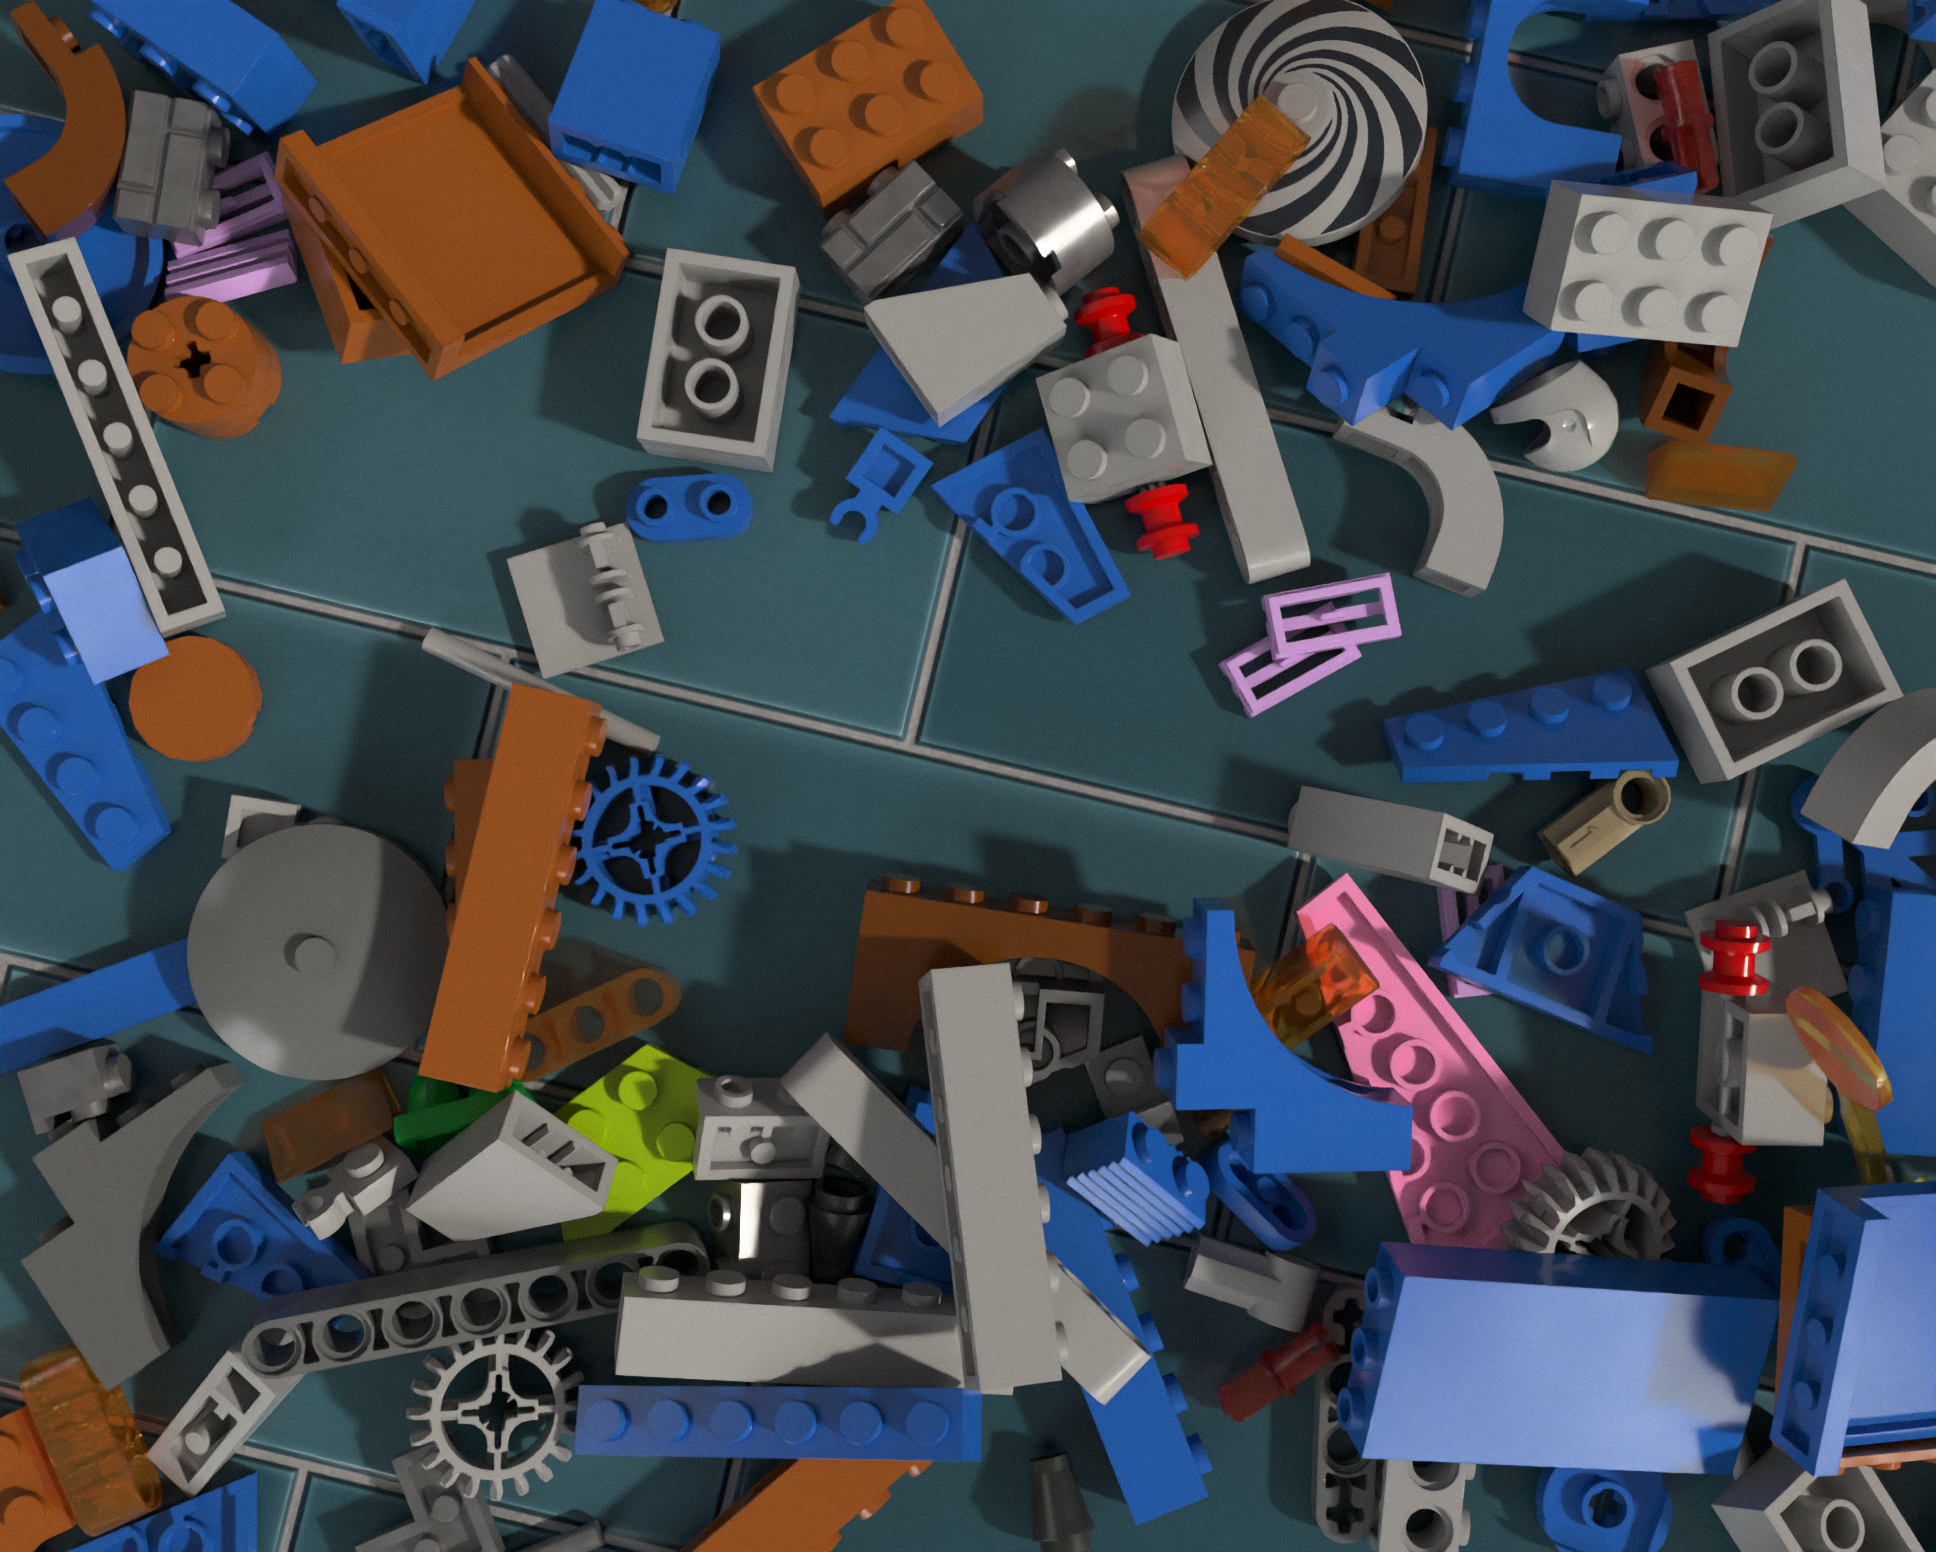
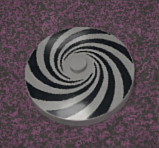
M1265 0L1240 11L1219 25L1202 42L1189 60L1180 78L1172 108L1171 128L1175 155L1182 153L1186 158L1202 209L1219 225L1235 235L1252 242L1274 247L1279 246L1286 233L1310 247L1334 242L1357 232L1377 219L1394 203L1410 181L1418 165L1426 135L1428 106L1423 75L1415 56L1401 35L1380 16L1359 4L1348 0Z

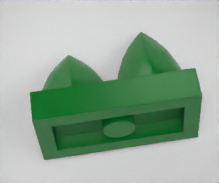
M418 1069L411 1083L406 1114L393 1117L395 1139L399 1145L417 1158L430 1156L514 1090L519 1091L536 1104L538 1102L525 1090L521 1079L513 1078L511 1087L497 1093L470 1087L469 1097L461 1099L455 1083L418 1075Z

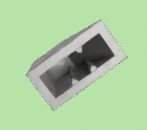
M1030 273L874 300L864 307L867 326L938 428L1063 344L1067 327L1064 320L1068 318V312L1054 289L1048 284L1040 288Z
M1302 786L1299 800L1292 807L1288 819L1290 837L1287 848L1331 862L1480 896L1494 834L1443 812Z
M514 1090L424 1160L405 1210L456 1243L597 1215L604 1210L618 1159L519 1091Z

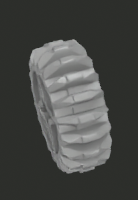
M1588 1146L1581 1157L1564 1150L1560 1166L1558 1167L1541 1162L1542 1176L1535 1182L1521 1179L1526 1193L1521 1200L1507 1201L1514 1218L1499 1224L1503 1237L1506 1239L1498 1247L1499 1250L1663 1261L1660 1257L1661 1253L1675 1247L1668 1231L1674 1227L1677 1221L1667 1208L1671 1200L1666 1196L1665 1191L1653 1180L1652 1174L1640 1164L1632 1163L1622 1154H1616L1612 1150L1604 1154L1602 1151Z
M531 1329L515 1332L514 1337L503 1334L472 1340L470 1344L464 1347L460 1343L447 1345L444 1347L451 1357L446 1362L436 1354H426L423 1364L437 1376L434 1381L423 1377L413 1378L410 1389L416 1394L429 1398L428 1402L408 1405L406 1417L412 1420L428 1421V1425L411 1432L409 1440L412 1446H421L433 1441L435 1446L428 1450L421 1458V1465L425 1470L434 1468L444 1459L448 1462L440 1476L439 1483L441 1486L448 1488L462 1472L468 1475L464 1483V1497L474 1498L478 1492L480 1479L490 1480L491 1500L499 1501L503 1496L502 1480L514 1477L515 1489L522 1496L529 1492V1484L525 1472L534 1468L539 1478L544 1482H548L553 1478L550 1465L544 1459L549 1453L564 1462L571 1458L572 1452L569 1447L558 1439L561 1434L575 1437L576 1420L566 1418L567 1412H577L578 1394L567 1395L566 1390L577 1387L584 1382V1376L581 1370H571L560 1374L559 1370L569 1363L573 1353L566 1346L557 1350L550 1357L546 1354L555 1338L551 1330L545 1329L540 1333L534 1344L527 1341ZM509 1354L523 1357L540 1368L550 1382L552 1394L536 1395L535 1391H522L514 1387L509 1380ZM488 1355L487 1377L480 1389L474 1393L459 1395L458 1399H443L448 1385L463 1367L478 1358ZM501 1374L500 1384L502 1392H506V1401L509 1402L515 1399L517 1405L515 1409H509L504 1412L503 1421L500 1422V1437L496 1440L494 1439V1424L489 1422V1412L481 1416L478 1409L479 1406L490 1404L492 1393L495 1392L496 1375ZM550 1415L549 1421L539 1438L526 1450L507 1458L508 1441L513 1429L522 1422L538 1420V1416ZM458 1420V1424H472L480 1428L486 1436L487 1459L474 1457L456 1446L449 1438L442 1421Z

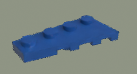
M41 609L0 641V726L113 871H125L171 835L173 830L142 759L136 758L124 730L127 724L118 704L112 703L104 682L96 685L93 684L82 663L71 668L68 666L52 633L64 628V625L56 610L44 614Z
M1631 667L1383 720V737L1402 783L1487 781L1490 773L1512 772L1522 775L1523 780H1550L1551 772L1589 771L1590 779L1618 778L1620 770H1650L1652 778L1676 777L1679 759Z

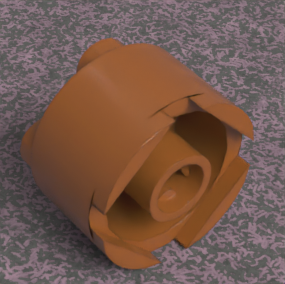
M184 296L166 301L153 310L142 312L135 318L132 324V338L128 348L127 367L139 398L148 409L180 428L206 439L223 440L235 438L255 428L260 423L258 419L263 415L270 404L274 405L280 393L282 381L278 355L272 344L256 327L227 305L207 297Z

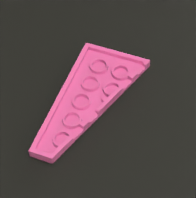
M1342 873L1295 909L1293 914L1353 1082L1376 1087H1393L1413 1105L1411 1170L1385 1171L1411 1244L1498 1249L1506 1241L1499 1224L1514 1218L1507 1201L1521 1200L1526 1193L1521 1179L1532 1182L1537 1181L1542 1176L1541 1162L1554 1165L1555 1167L1560 1166L1564 1150L1348 873Z

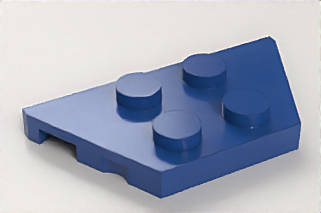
M971 222L968 224L920 292L1004 277L977 226ZM880 345L831 412L829 419L830 422L841 428L849 429L850 426L879 430L883 426L898 437L912 439L918 436L933 439L936 443L966 447L1016 376L938 428Z
M1520 866L1429 958L1427 965L1633 1052L1651 1055L1654 1046L1653 1035L1643 1032L1640 1001L1641 995H1649L1647 971L1641 961V949L1644 945L1641 913L1533 866Z

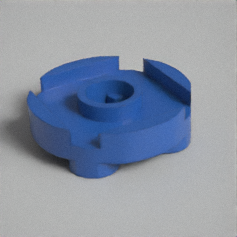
M1544 1467L1537 1484V1521L1559 1552H1658L1669 1533L1672 1523L1673 1505L1670 1493L1665 1489L1663 1478L1659 1472ZM1602 1489H1611L1610 1496L1619 1503L1616 1512L1604 1511L1600 1520L1593 1519V1508L1589 1505L1591 1497L1594 1494H1599Z

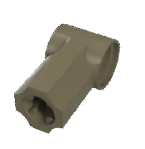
M1620 770L1618 778L1601 779L1593 791L1538 831L1537 835L1542 842V847L1554 863L1560 866L1570 877H1575L1640 827L1661 819L1668 811L1671 802L1670 787L1664 777L1652 778L1650 770ZM1627 781L1634 782L1642 792L1643 801L1640 809L1635 814L1630 813L1621 801V791Z

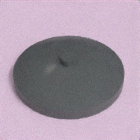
M334 822L300 824L278 830L257 839L234 854L220 867L201 894L192 916L187 941V965L194 996L203 1015L218 1036L239 1055L263 1069L279 1075L305 1080H334L366 1073L396 1058L408 1049L430 1025L450 944L446 927L448 904L437 882L425 866L413 854L384 835L366 828Z

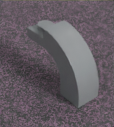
M1419 404L1408 414L1406 421L1397 419L1399 413L1389 405L1383 406L1353 426L1340 417L1332 436L1333 439L1398 464L1415 478L1425 494L1430 515L1429 530L1412 576L1469 599L1484 592L1499 556L1503 537L1504 516L1500 489L1493 468L1475 439L1461 425L1451 431Z
M1926 688L1906 694L1887 704L1867 719L1852 733L1831 758L1812 788L1800 813L1852 844L1889 849L1917 799L1936 780V688Z

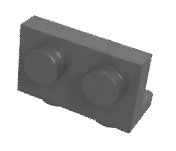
M715 1180L714 1193L710 1196L707 1207L708 1222L713 1231L712 1258L709 1260L710 1272L714 1270L735 1271L743 1274L748 1280L772 1281L773 1277L780 1274H795L809 1279L810 1218L808 1198L812 1192V1180Z

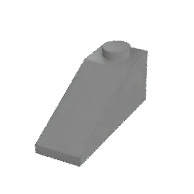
M269 1328L261 1332L262 1338L273 1345H285L293 1341V1337L286 1330L280 1328ZM244 1336L227 1350L145 1455L191 1499L204 1488L306 1374L279 1379H265L254 1375L245 1366L241 1356Z

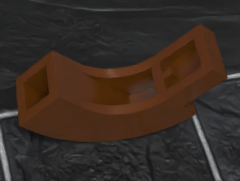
M30 0L10 12L12 22L19 39L63 96L66 102V120L58 141L44 156L3 181L10 198L42 240L49 244L74 236L76 239L92 227L112 204L116 197L121 159L125 145L127 116L117 76L100 45L97 43L75 56L74 54L81 51V48L58 15L47 19L34 0Z
M1769 233L1758 273L1774 241V238ZM1650 340L1638 391L1637 407L1642 426L1705 447L1734 388L1726 375L1728 346Z

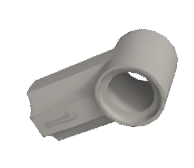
M1199 1232L1187 1260L1183 1286L1184 1289L1245 1308L1250 1316L1267 1324L1288 1331L1302 1332L1321 1268L1309 1261L1284 1252L1266 1249L1265 1253H1261Z

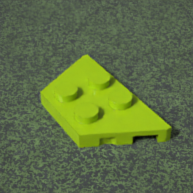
M650 1042L553 1114L618 1159L604 1210L597 1215L560 1222L564 1241L611 1232L693 1170L692 1158L700 1112L695 1094L696 1082L698 1078H719L718 1076L700 1067L695 1068L680 1060L677 1055Z

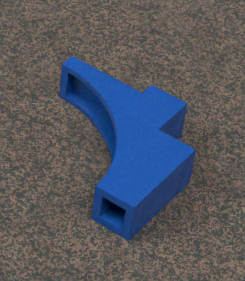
M1264 247L1246 257L1235 306L1245 313L1249 319L1256 322L1288 348L1296 357L1312 368L1306 389L1317 397L1323 405L1329 407L1351 426L1405 393L1452 431L1552 366L1566 333L1549 330L1522 312L1528 287L1524 282L1501 293L1474 300L1448 303L1396 301L1352 292L1326 283L1284 262Z
M1219 897L1193 898V917H1185L1182 927L1183 951L1186 957H1192V976L1190 983H1183L1181 1013L1184 1023H1190V1027H1164V1048H1156L1153 1057V1074L1156 1088H1163L1164 1094L1175 1110L1240 1109V1111H1233L1230 1116V1142L1233 1151L1239 1152V1155L1253 1174L1411 1170L1413 1105L1393 1087L1359 1084L1334 1076L1311 1065L1283 1045L1272 1033L1261 1016L1248 990L1238 956L1234 909Z

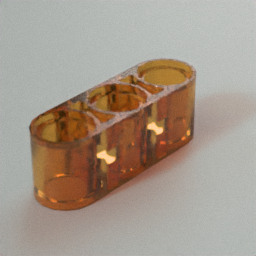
M1263 94L1258 96L1154 212L1140 231L1137 239L1187 282L1203 267L1294 164L1309 144L1311 136Z
M652 965L636 969L528 1019L524 1035L526 1033L534 1034L541 1039L546 1050L545 1059L540 1067H532L527 1064L520 1080L513 1078V1080L525 1083L538 1080L664 1021L675 1013L680 1004L682 992L679 981L672 972L664 967ZM642 978L652 979L662 988L664 995L663 1004L656 1013L645 1012L635 1003L633 996L634 988ZM585 1005L599 1010L604 1018V1032L598 1040L585 1038L577 1029V1014Z
M73 1341L25 1362L19 1374L20 1387L80 1528L87 1535L96 1537L158 1509L162 1504V1484L154 1463L145 1456L148 1448L121 1385L119 1384L106 1392Z

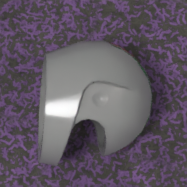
M1580 359L1566 362L1534 377L1489 406L1494 424H1509L1530 419L1544 421L1542 432L1525 447L1522 455L1539 468L1553 472H1575L1596 463L1612 447L1619 430L1620 409L1616 395L1609 384Z

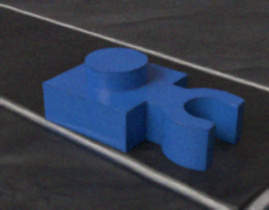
M881 426L845 478L858 487L860 491L855 497L842 500L834 508L830 517V523L837 526L848 511L854 510L862 513L866 519V527L861 532L857 541L862 545L868 543L878 529L879 518L877 512L880 507L884 505L898 515L934 462Z

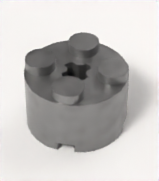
M1052 144L1045 151L1035 150L975 197L972 207L977 225L986 219L988 220L995 235L986 243L1005 271L1010 276L1030 273L1040 288L1048 284L1060 297L1112 255L1114 251V238L1111 229L1119 224L1120 219L1110 200L1100 192L1092 194L1077 175V167L1070 154L1059 144Z

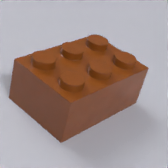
M895 0L752 87L761 118L825 219L867 194V190L874 179L888 167L894 166L899 171L911 159L918 163L983 123V93L924 0Z

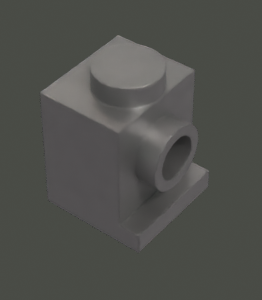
M119 1043L90 1048L17 1072L36 1135L52 1131L72 1118L75 1123L113 1111L110 1099L132 1092L136 1088L137 1083L133 1064L125 1054L121 1053Z

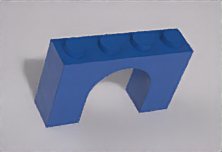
M1472 0L1464 33L1465 38L1473 39L1469 63L1462 62L1460 64L1452 94V101L1461 103L1457 127H1448L1440 156V165L1449 166L1445 186L1546 203L1545 188L1551 186L1552 179L1575 182L1614 173L1622 135L1552 123L1531 112L1518 98L1511 84L1507 66L1508 49L1518 24L1536 14L1548 11H1567L1631 22L1649 5V0Z

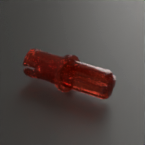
M1684 60L1669 64L1654 74L1666 125L1661 130V135L1664 141L1671 143L1674 162L1697 171V186L1694 194L1701 195L1717 188L1720 182L1709 130L1715 125L1713 115L1706 113L1700 89L1697 62L1694 60Z
M1313 1322L1309 1325L1308 1329L1274 1352L1270 1349L1263 1350L1259 1355L1260 1361L1220 1388L1217 1396L1221 1403L1220 1407L1226 1416L1229 1415L1235 1422H1243L1280 1396L1286 1398L1296 1395V1386L1329 1363L1337 1361L1340 1358V1353L1334 1340H1331L1314 1353L1309 1352L1311 1347L1329 1334L1328 1331L1318 1322Z

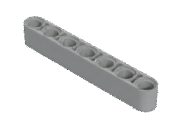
M1179 153L1123 170L1119 173L1125 208L1166 338L1179 342L1213 464L1208 466L1207 469L1242 577L1247 584H1252L1308 567L1311 561L1306 534L1188 162L1184 155Z
M826 1032L780 1078L781 1084L798 1104L949 1253L936 1136L841 1042ZM1056 1257L1059 1271V1288L1056 1293H1051L1055 1321H1061L1064 1325L1068 1341L1067 1363L1060 1365L1097 1401L1106 1405L1152 1355L1132 1331Z

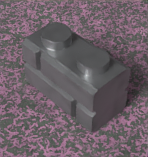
M139 90L132 91L125 145L113 210V219L124 232L134 236L157 240L166 239L170 242L200 247L204 244L206 228L216 229L220 217L221 198L218 190H212L215 166L226 167L230 152V133L228 128H222V122L213 106L205 102L177 97L172 99L166 95Z
M912 159L899 171L894 166H890L881 172L867 190L870 198L853 214L849 209H844L837 213L821 232V236L824 238V241L819 245L822 261L864 306H867L874 300L890 298L895 295L964 230V214L960 207L941 188H938L934 180Z

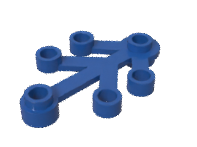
M1818 774L1804 779L1796 787L1791 798V812L1796 824L1803 831L1813 836L1817 878L1810 885L1815 891L1820 888L1824 889L1830 883L1837 888L1839 896L1837 902L1833 905V912L1828 914H1841L1847 911L1854 901L1853 888L1844 879L1843 838L1800 813L1812 788L1821 775ZM1930 786L1918 798L1917 806L1910 810L1906 818L1922 817L1931 811L1935 802V796ZM1936 829L1898 832L1889 849L1852 844L1843 839L1860 855L1863 895L1865 894V884L1892 886V881L1899 887L1936 890V881L1908 858L1912 856L1936 855ZM1856 933V941L1859 945L1860 938Z

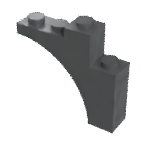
M201 1062L184 1071L169 1083L174 1090L171 1095L156 1105L151 1098L130 1108L117 1119L113 1114L74 1123L72 1118L48 1134V1138L52 1145L31 1158L69 1216L61 1219L37 1235L36 1238L42 1246L20 1262L106 1392L133 1377L186 1340L178 1328L168 1302L163 1282L160 1255L152 1250L161 1239L164 1205L170 1183L181 1157L206 1119L229 1096L246 1084L232 1062L208 1068L205 1062Z

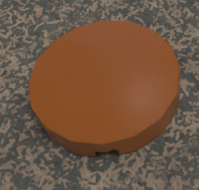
M188 635L166 641L165 645L170 655L138 667L132 677L128 703L134 727L151 748L171 759L204 763L227 757L247 742L255 728L252 725L256 720L257 711H261L263 697L257 672L241 652L216 639Z

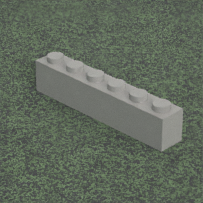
M75 236L7 255L163 638L225 618V609Z
M1010 963L931 969L918 980L965 1390L986 1391L1062 1380L1060 1364H1065L1068 1360V1341L1064 1325L1061 1321H1055L1051 1294L1058 1291L1059 1271L1054 1253L1046 1251L1043 1223H1048L1050 1219V1200L1045 1183L1037 1182L1034 1155L1039 1154L1041 1150V1130L1037 1116L1034 1113L1029 1114L1025 1087H1030L1032 1084L1033 1068L1028 1048L1026 1046L1020 1047L1017 1021L1022 1020L1024 1015L1022 987L1018 980L1012 981Z
M647 1266L641 1268L639 1273L623 1272L614 1347L615 1375L841 1387L965 1388L954 1294L942 1293V1290L933 1284L909 1282L903 1285V1289L881 1288L869 1280L860 1278H845L840 1280L838 1285L814 1284L810 1279L795 1274H780L773 1277L772 1281L748 1280L743 1274L730 1270H714L708 1272L706 1277L679 1275L678 1271L664 1266ZM1013 1387L980 1392L982 1394L1012 1395Z

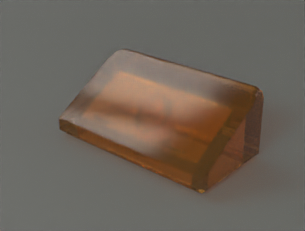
M1671 439L1648 454L1644 493L1649 500L1762 513L1768 511L1776 502L1796 467L1797 456L1790 452L1707 443L1705 447L1684 440Z
M1330 923L1252 979L1249 992L1272 1033L1283 1045L1291 1050L1380 988V984L1344 933L1333 923Z
M381 1066L359 1074L262 1123L273 1171L279 1184L294 1179L394 1129L393 1117L403 1115V1112Z

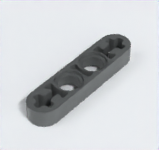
M1349 1282L1337 1283L1328 1288L1321 1296L1317 1309L1311 1478L1312 1515L1325 1536L1334 1542L1342 1544L1357 1542L1365 1537L1371 1529L1375 1510L1376 1459L1361 1458L1358 1453L1350 1460L1340 1461L1332 1458L1327 1450V1443L1331 1434L1337 1429L1342 1428L1337 1416L1338 1395L1330 1389V1374L1339 1364L1352 1362L1350 1347L1343 1346L1330 1349L1332 1341L1344 1345L1345 1342L1344 1326L1338 1318L1332 1317L1334 1310H1343L1346 1305V1299L1353 1298L1354 1304L1360 1310L1365 1311L1366 1307L1364 1289L1357 1284ZM1363 1318L1353 1320L1352 1335L1356 1328H1361ZM1326 1473L1347 1478V1496L1352 1505L1358 1508L1357 1512L1347 1513L1345 1523L1337 1524L1332 1513L1326 1511L1327 1507L1338 1505L1340 1489L1335 1477L1326 1478ZM1360 1475H1361V1478H1360L1359 1481H1356V1480L1350 1478V1477H1357V1476H1360Z

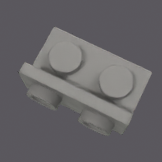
M724 1075L719 1078L697 1079L695 1094L700 1112L692 1158L695 1180L822 1178L830 1134L787 1092L781 1084L780 1078H745L739 1075Z

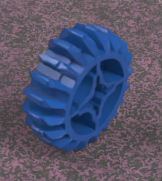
M632 755L627 760L629 777L625 778L616 765L608 764L603 770L610 784L609 788L605 789L594 780L589 779L586 781L592 783L591 796L596 800L592 806L589 805L583 827H573L571 838L582 839V849H577L576 863L585 861L588 868L578 873L573 878V882L577 887L590 885L594 881L598 882L599 886L589 898V903L594 907H599L606 903L611 896L615 897L610 909V917L614 920H622L627 915L631 905H634V921L636 926L643 927L649 924L653 907H656L661 924L670 925L675 922L673 903L676 902L684 914L688 917L694 916L699 910L696 901L691 895L693 892L697 891L703 898L709 901L715 900L718 896L715 887L706 881L709 874L721 879H729L732 874L731 869L715 863L718 853L726 855L737 854V844L719 842V832L731 831L737 827V822L732 817L716 820L713 812L723 808L729 800L722 793L713 795L707 800L703 798V794L711 787L713 779L708 774L704 773L698 776L690 785L687 784L692 768L691 763L680 760L674 767L671 776H668V761L665 755H654L651 761L650 773H646L641 757ZM651 788H667L677 793L692 808L697 821L668 823L662 817L658 803L653 802ZM631 794L633 803L629 805L630 822L628 827L621 834L603 840L604 827L610 813L621 800ZM649 821L655 822L653 827L655 831H663L670 834L681 832V835L667 838L664 843L656 845V856L653 859L648 858L650 850H639L637 847L622 848L624 844L637 842V838L647 835L646 825L649 824ZM701 840L699 857L692 871L682 882L671 888L669 876L673 875L671 859L674 852L685 844ZM627 856L634 858L641 866L644 879H649L652 894L642 893L626 886L614 875L606 860Z

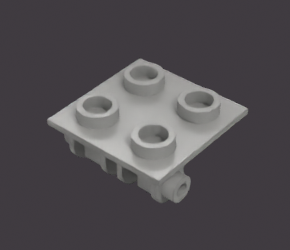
M604 522L590 524L580 529L582 536L507 559L544 680L665 642L628 522L606 528Z
M1805 870L1684 911L1705 971L1713 969V951L1700 945V933L1707 930H1715L1716 920H1745L1757 924V933L1771 938L1770 950L1757 954L1755 957V973L1766 978L1768 983H1780L1797 993L1801 986L1814 988L1827 998L1848 991L1847 982L1824 923V915L1833 912L1832 900L1825 889L1820 888L1815 891L1812 889Z

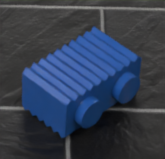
M1134 1110L1067 1135L1061 1179L1146 1247H1148L1152 1240L1158 1244L1162 1237L1169 1240L1173 1233L1179 1237L1183 1230L1190 1233L1194 1226L1200 1230L1205 1224L1207 1197L1210 1191L1206 1171L1200 1164L1191 1161L1190 1157L1184 1158L1182 1150L1176 1151L1174 1144L1169 1145L1166 1137L1158 1129L1151 1128L1150 1124L1145 1125L1142 1117H1136Z

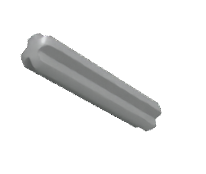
M504 54L488 66L486 71L492 78H496L501 82L512 104L530 126L539 130L547 143L548 149L552 153L548 120L554 106L512 55ZM556 158L565 171L581 183L588 200L599 214L608 213L622 201L624 197L623 192L611 175Z

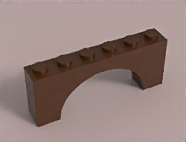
M885 872L882 874L881 881L869 879L865 891L842 1043L907 1053L910 1037L922 1014L918 980L931 969L986 965L1001 960L1026 957L1050 958L1071 962L1097 972L1117 984L1136 1001L1150 1019L1158 1035L1160 1048H1164V1027H1190V1023H1184L1182 1018L1181 989L1183 983L1191 982L1192 957H1186L1184 954L1182 928L1176 927L1177 919L1173 917L1143 912L1139 913L1138 921L1112 917L1113 909L1103 905L1083 902L1075 903L1074 911L1048 907V898L1020 892L1011 893L1010 901L984 897V888L966 883H947L946 891L920 887V878L902 873ZM1235 927L1239 961L1249 990L1256 951L1248 938L1240 937L1241 930Z

